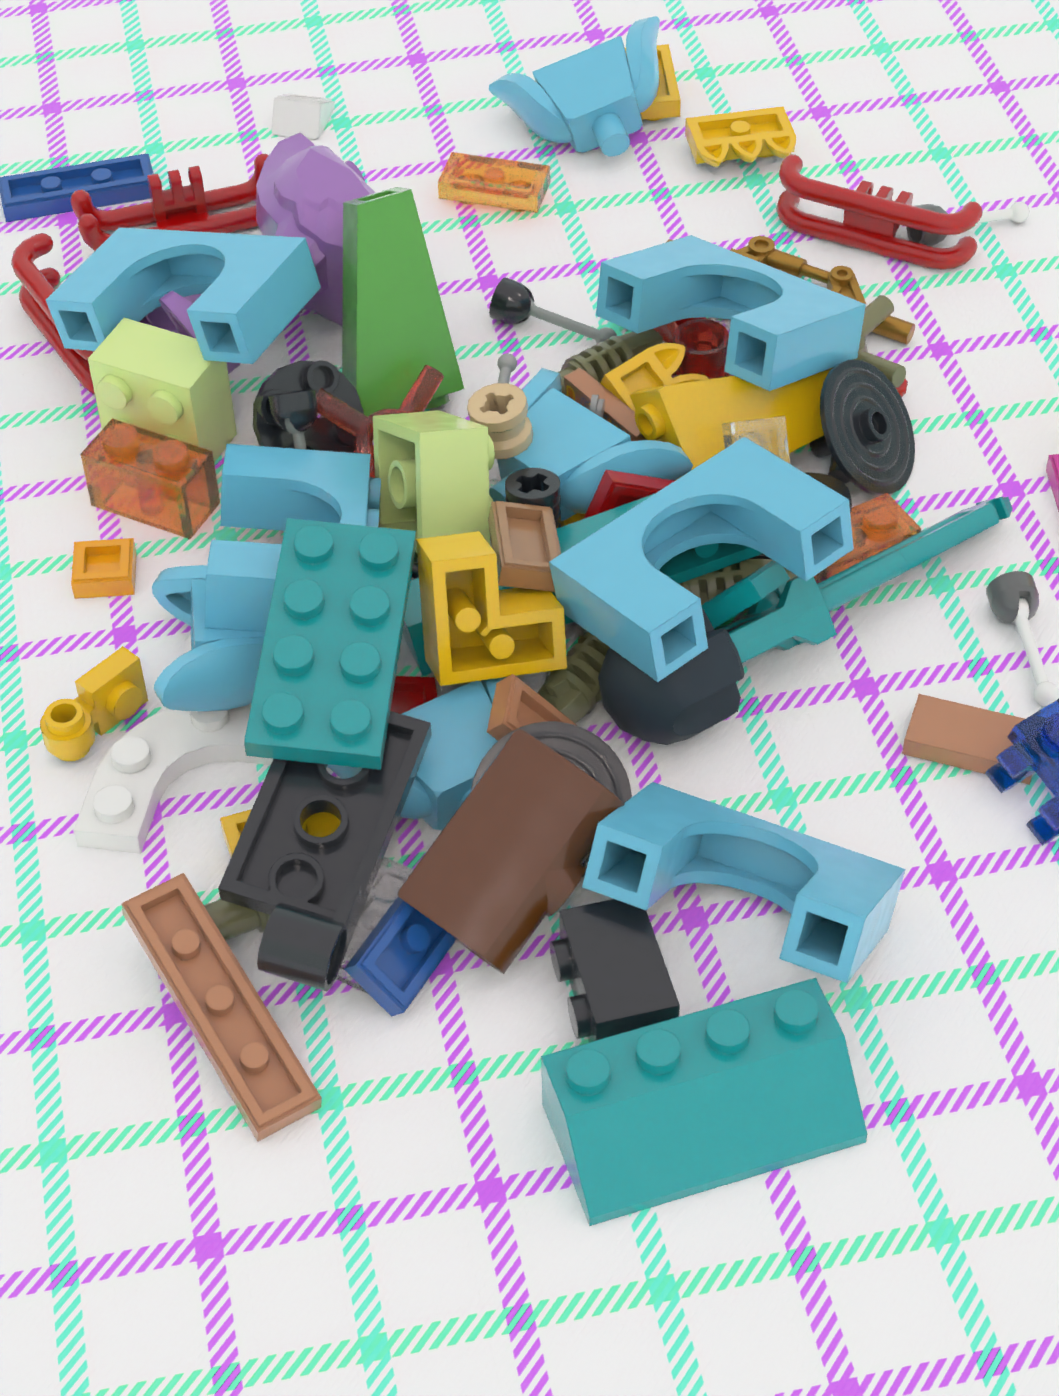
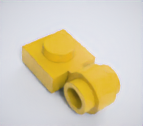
M124 646L75 681L78 697L74 700L60 699L54 701L46 708L40 720V729L46 749L58 759L76 761L83 758L90 751L95 741V732L102 736L122 720L134 715L139 707L148 701L140 658Z

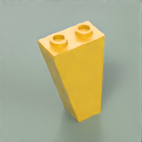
M832 368L771 391L736 376L637 390L630 394L635 407V422L640 433L647 440L670 442L681 447L693 465L691 470L743 437L782 458L824 435L820 417V395L824 380Z

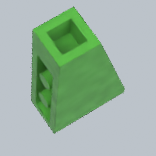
M393 187L343 202L342 373L357 390L368 427H373V416L397 414L396 411L416 405L418 410L436 408L450 401L448 394L465 389L412 189Z

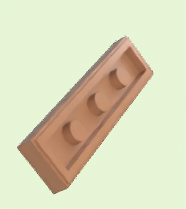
M182 873L121 903L123 916L257 1142L320 1109L322 1102L320 1094L186 875Z

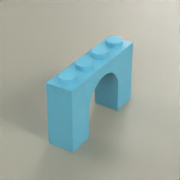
M119 227L46 299V303L64 348L95 351L123 318L140 322L147 314L161 306L159 299L168 292L174 291L183 297L201 294L187 309V313L203 359L207 361L253 364L317 293L321 286L307 240L303 237Z
M689 235L602 261L596 316L637 334L687 318L710 317L729 319L731 323L724 372L771 391L833 368L844 361L857 359L866 304Z
M743 437L549 561L556 598L564 607V614L659 682L708 649L701 599L659 571L666 562L686 550L702 545L717 543L738 544L763 553L801 579L808 581L854 549L849 499L748 438Z
M227 444L222 470L220 526L284 531L287 518L378 527L381 478L369 477L371 454ZM211 539L206 570L205 628L265 632L282 544Z
M651 782L626 801L624 806L617 808L597 824L582 887L646 911L670 889L684 884H715L753 893L772 901L791 914L779 959L848 983L887 933L906 869Z

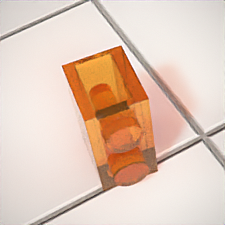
M112 418L80 454L91 506L191 539L220 504L213 452Z

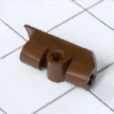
M518 729L511 735L398 890L397 895L404 902L454 936L456 941L474 955L504 974L545 916L550 917L554 915L579 884L586 870L583 863L591 853L597 824L617 808L624 806V803L610 790L556 751L524 730Z

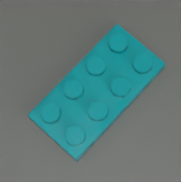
M287 518L245 734L244 746L246 756L381 770L415 557L416 531Z

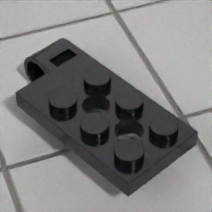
M390 711L381 770L362 768L357 775L347 779L332 776L326 770L328 764L273 759L218 887L221 900L270 915L259 947L258 970L324 991H328L338 975L432 736L430 722ZM319 812L333 814L341 822L334 833L325 837L311 836L303 830L302 826L308 817Z

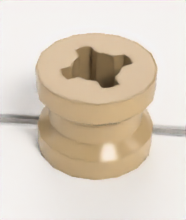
M494 383L474 392L467 405L469 419L472 422L488 427V435L491 437L494 445L495 459L511 458L525 451L532 443L533 429L527 417L528 403L524 391L512 384Z

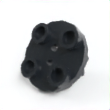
M321 360L316 362L297 361L276 369L261 384L253 403V429L259 446L295 449L293 435L283 431L275 424L268 396L306 389H315L318 409L321 411V416L316 418L313 425L304 432L307 450L355 453L358 444L365 440L368 433V424L364 417V410L357 390L332 363Z

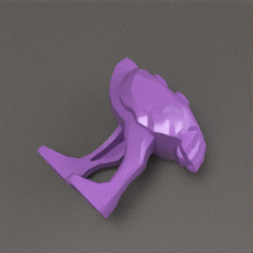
M297 133L279 141L264 161L256 185V221L262 235L306 238L321 288L297 315L302 313L304 309L315 310L322 317L342 327L343 202L376 192L365 182L362 173L352 161L347 160L344 162L329 147L323 145L315 146L302 133ZM174 291L168 292L159 299L161 306L147 314L140 322L196 338L187 309L201 294L183 297ZM227 362L228 374L241 363Z

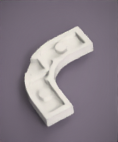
M251 704L222 711L165 709L145 719L126 732L105 754L93 775L73 829L77 847L141 854L159 801L168 786L187 771L213 762H245L271 765L273 761L271 758L246 756L244 740Z

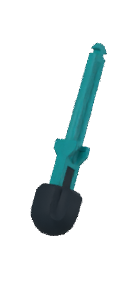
M998 497L978 502L975 506L963 509L818 584L814 577L805 581L795 576L762 600L750 606L748 614L717 630H714L708 616L702 609L708 649L659 682L609 647L598 676L604 708L620 730L643 741L669 745L687 740L738 712L741 697L736 682L744 678L742 663L773 647L785 651L803 643L818 645L837 635L829 613L830 611L998 524L999 520L1009 518L1013 509L1009 497Z

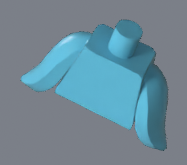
M654 16L635 21L630 26L626 36V50L620 35L533 71L535 81L531 77L520 73H508L491 83L488 90L492 95L507 104L536 135L545 140L556 143L569 142L576 152L581 153L600 146L604 155L609 157L618 156L624 153L630 145L628 135L640 130L643 126L641 112L646 111L657 96L659 87L657 37L660 19Z
M541 368L522 389L528 403L527 417L533 429L532 443L517 456L497 459L501 480L489 488V495L492 497L493 502H506L505 481L510 474L525 468L549 470L560 479L561 521H564L576 513L586 514L605 470L676 480L690 472L693 465L682 448L670 442L656 440L631 441L629 434L563 394L560 373Z
M207 565L167 568L160 572L152 585L153 595L159 604L175 618L191 626V650L179 656L167 666L154 684L155 694L163 706L168 709L180 711H222L247 706L252 703L265 632L205 628Z
M506 677L481 680V682H470L402 713L406 716L430 722L432 736L400 817L409 819L422 818L433 829L443 830L470 793L472 782L481 760L490 748L498 742V740L487 733L496 683ZM329 764L327 766L341 779L354 777L362 770V768Z

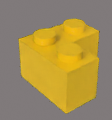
M479 531L416 539L425 661L440 686L503 678L512 674L517 676L567 669L564 607L551 591L524 588L499 590L496 552Z

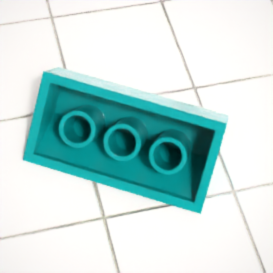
M816 978L541 1056L542 1105L589 1226L850 1148L867 1141L868 1134L845 1035Z

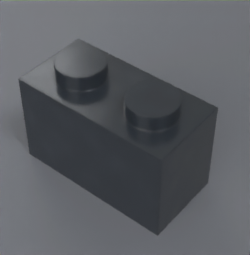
M616 899L559 910L560 939L550 941V954L558 982L569 980L574 996L567 998L571 1026L576 1039L587 1037L589 1042H593L679 1017L680 1004L646 910Z

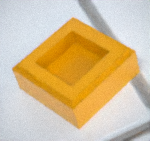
M134 538L74 542L71 578L74 599L135 595L137 552Z

